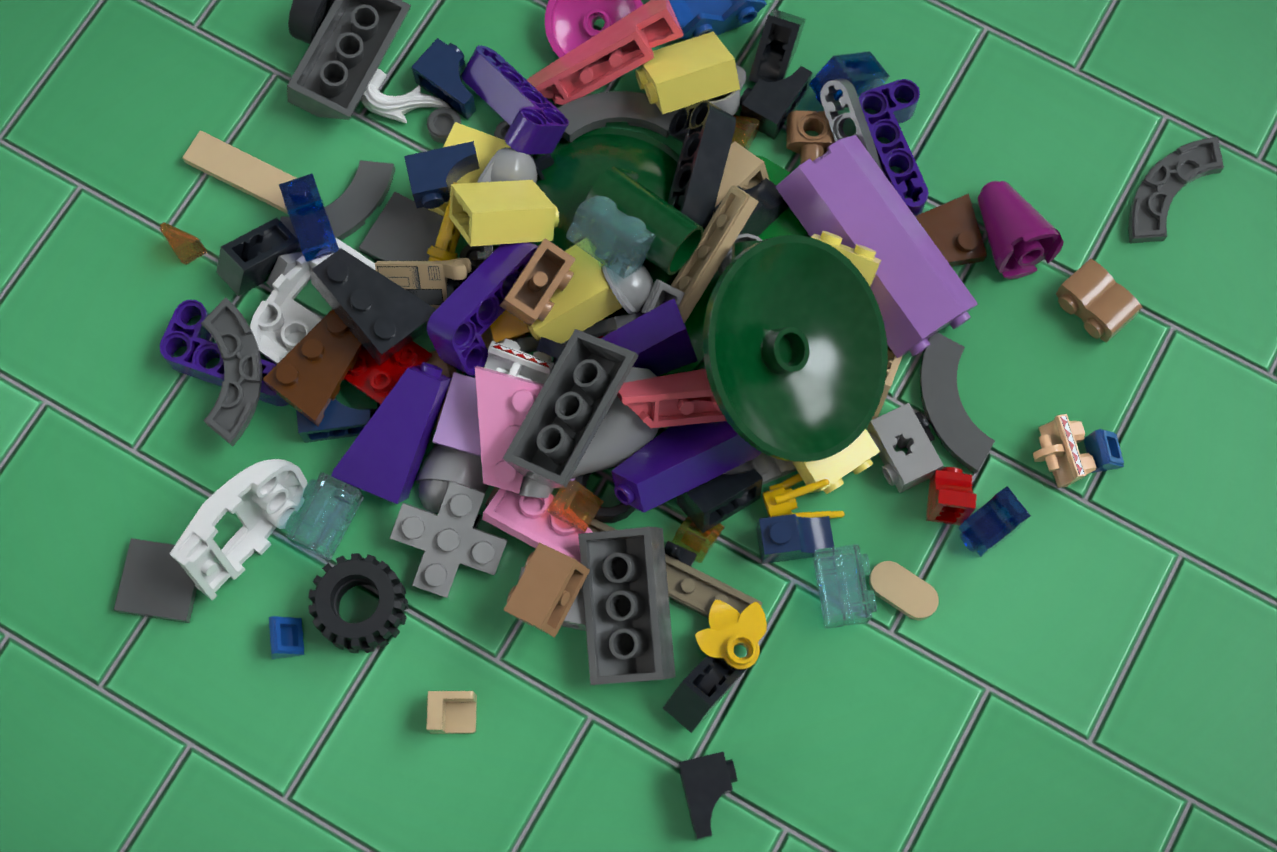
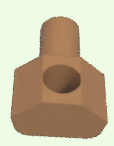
M792 111L787 116L786 148L800 154V165L808 159H811L813 162L818 157L823 156L828 151V146L835 143L825 111ZM812 130L817 132L819 135L812 137L807 135L805 132Z

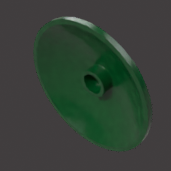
M594 129L579 136L571 143L561 138L553 153H550L554 159V164L541 171L545 179L541 180L537 173L536 181L537 186L557 207L559 212V224L557 227H554V239L550 242L566 251L589 236L606 255L609 264H614L627 258L638 260L649 271L654 283L658 279L671 286L681 268L697 249L704 231L702 226L667 203L680 155L652 137L624 129ZM534 154L532 157L536 160L546 154ZM530 242V243L539 246L541 242ZM622 307L621 309L617 310L616 312L612 313L604 319L621 315H627L629 313H627L625 309Z
M783 235L763 241H742L732 245L731 263L726 267L712 291L703 329L705 369L717 405L735 432L752 447L768 456L789 462H809L831 457L851 445L866 429L877 410L884 390L888 364V347L883 317L874 293L860 271L846 256L818 239L800 235Z

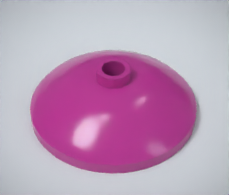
M549 0L545 12V31L548 41L554 52L561 58L643 5L642 0ZM598 19H603L605 23L601 30L594 29V23Z

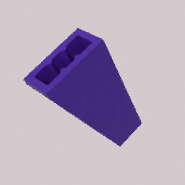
M675 298L600 338L635 352L638 358L633 367L650 369L657 376L698 361Z
M422 362L421 366L417 365L407 368L333 469L331 477L395 504L408 499L452 378L442 375L443 369L426 362Z
M728 421L670 426L611 471L615 484L614 492L621 503L630 505L644 513L758 457L762 452L752 447L737 434Z

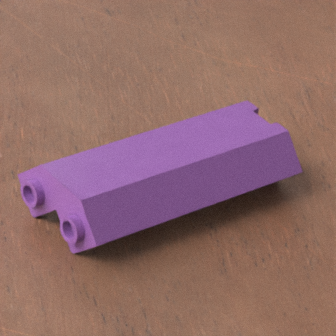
M853 135L839 139L828 146V151L823 156L818 157L813 162L811 159H808L799 165L776 186V189L810 237L814 234L821 236L822 231H827L843 238L841 244L855 249L856 244H859L877 252L875 257L882 261L870 288L874 293L883 317L887 345L897 358L909 352L914 357L931 345L927 339L936 332L949 325L954 330L971 318L968 312L977 306L978 303L858 137Z

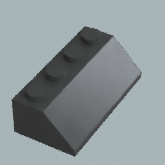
M335 0L287 85L288 102L317 117L350 120L406 18L411 5L402 0Z
M575 329L503 459L523 476L550 488H566L638 355L633 351Z
M640 527L579 534L581 564L590 570L583 583L591 685L675 678L663 528Z

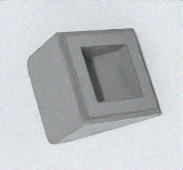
M656 279L641 312L645 314L674 298L679 307L685 293Z

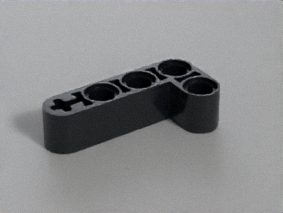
M707 100L682 108L671 120L669 134L683 142L667 202L702 226L704 230L712 219L736 127V118Z

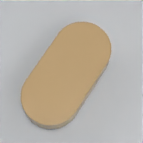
M893 561L881 562L870 573L869 586L872 592L909 618L924 620L936 611L939 604L936 590L898 563Z

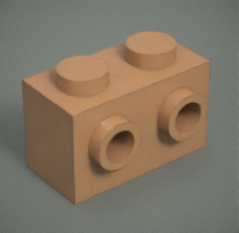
M544 238L503 299L500 307L529 326L537 319L543 322L555 304L550 301L551 296L557 288L563 291L574 275L569 269L576 259Z
M539 542L536 550L527 558L525 570L518 584L509 592L504 611L555 638L590 570L576 559Z

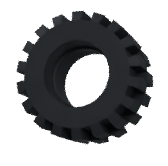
M360 553L351 554V559L346 560L344 556L336 558L338 564L334 567L329 563L322 568L326 572L323 577L316 575L313 583L317 586L316 590H310L308 596L312 601V605L308 606L309 613L314 617L313 623L316 628L336 647L342 650L346 648L351 653H359V650L369 653L374 651V646L380 645L381 648L388 645L387 639L391 635L396 638L400 633L397 628L399 624H405L407 617L404 614V610L408 609V600L405 598L407 593L395 572L383 560L379 562L375 556L368 554L366 558H363ZM358 585L375 587L379 593V604L373 615L359 623L345 622L339 613V605L344 594Z

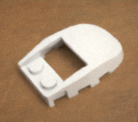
M327 233L323 237L325 244L314 254L309 251L305 252L296 260L297 265L285 276L281 274L272 284L274 289L266 301H262L255 311L250 328L257 341L259 351L270 361L278 364L322 320L294 301L311 279V272L315 266L341 248L376 270L374 262L330 233Z
M282 459L258 462L231 478L202 504L170 552V555L192 579L196 588L209 599L213 600L218 596L215 592L229 577L235 580L246 570L242 564L253 553L257 552L262 555L272 545L267 539L276 528L285 529L296 516L305 501L308 491V483L301 469L295 464ZM229 511L237 515L243 526L221 550L213 540L214 536L218 533L214 526Z

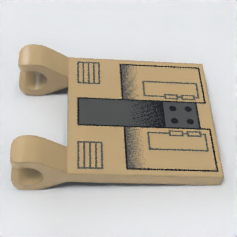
M457 258L447 261H377L375 263L377 272L435 309L447 299V278L463 280L467 277V273H470L472 270L471 262L468 258Z

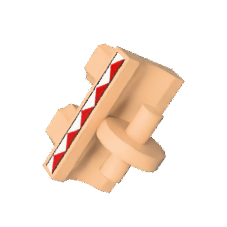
M1067 414L1054 417L1053 421L1039 427L1041 434L1039 441L1042 449L1033 453L1035 462L1046 461L1049 472H1053L1058 488L1073 484L1097 468L1092 455L1089 453L1080 454L1077 443L1084 440L1085 436L1082 422L1069 421Z

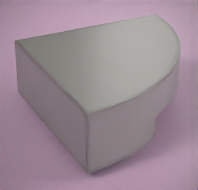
M304 252L279 256L267 280V284L274 289L272 284L281 274L285 276L297 265L296 260Z

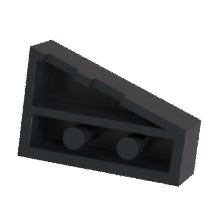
M342 248L315 266L311 272L312 285L379 366L427 331L429 318L436 310Z

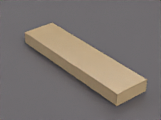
M201 130L182 157L186 164L291 216L306 215L319 195L318 188Z
M735 185L730 187L704 230L697 249L681 268L671 285L685 293L678 307L684 323L759 202Z

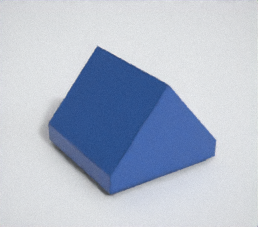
M1098 429L1084 438L1086 452L1093 456L1097 467L1092 473L1124 467L1117 434Z
M269 617L272 659L304 655L302 618Z

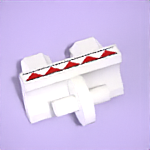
M507 338L503 339L500 343L492 341L488 349V357L484 368L545 384L554 366V363H551L552 356L539 351L534 352L533 355L520 351L521 347L517 342Z

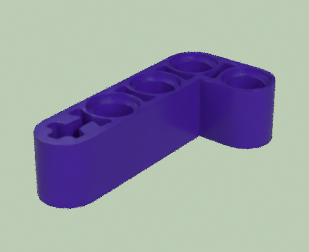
M478 45L461 77L470 88L510 125L504 137L507 145L515 151L525 154L553 153L569 125L568 119L500 54L491 48Z
M900 79L867 90L858 99L885 176L913 215L917 216L923 212L929 192L899 124L906 122L914 115L920 91L913 81ZM896 98H903L907 100L908 103H900L896 100ZM864 109H873L877 114H868ZM877 138H886L891 143H881L877 140ZM890 167H899L904 173H895Z
M530 242L501 244L433 312L427 323V332L440 359L444 363L468 375H475L476 366L485 367L488 351L481 335L505 311V309L500 307V304L538 248L537 245Z
M192 299L185 300L177 306L160 342V353L176 371L222 387L225 373L224 362L218 345L209 341L212 335L201 324L209 313L201 302ZM198 315L201 316L197 324L188 325L191 318ZM187 347L186 352L182 356L173 357L177 349ZM220 358L217 366L211 369L206 368V364L211 359ZM261 359L262 386L259 400L275 406L289 405V403L267 387L263 381V378L277 364Z

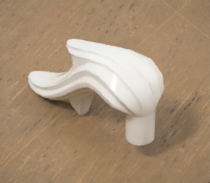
M377 69L361 98L365 108L372 113L403 123H407L404 114L416 108H450L443 100L421 93L420 85L411 92L400 96H388L381 93L378 88L387 77V74L380 69Z

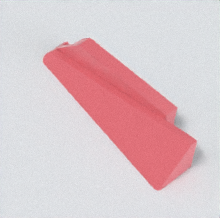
M650 0L526 80L544 97L553 99L555 104L564 105L588 95L654 59V52L651 48L682 37L683 31L669 0Z
M706 369L624 382L617 394L621 402L634 411L650 428L727 421L712 394Z

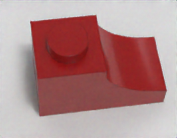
M943 467L941 470H935L930 478L926 521L961 526L976 509L977 494H974L972 491L971 474H964L962 469L956 467Z

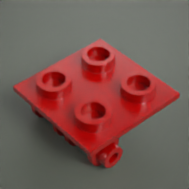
M412 341L379 366L367 350L362 347L358 354V361L352 371L349 370L344 380L381 405L407 368L417 365L421 366L422 362H427L433 355Z

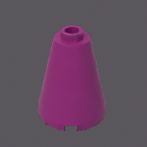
M991 181L981 189L977 199L996 268L1000 274H1003L1004 278L1015 279L1030 275L1038 271L1035 266L1044 259L1048 264L1058 255L1064 243L1060 232L1008 182Z

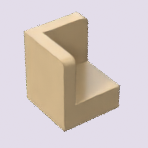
M428 691L427 730L431 734H473L476 732L477 695L474 691Z

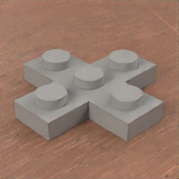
M450 480L438 515L402 503L390 539L424 550L412 586L447 598L460 563L495 575L507 539L473 528L485 495L484 492Z

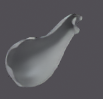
M632 367L624 382L658 376L650 369ZM616 396L571 479L620 465L653 440L659 428L647 426L627 405L625 406ZM524 476L519 495L548 498L554 488Z
M438 444L434 445L422 462L415 481L419 484L421 503L431 513H439L450 480L486 493L489 486L483 484L481 457Z

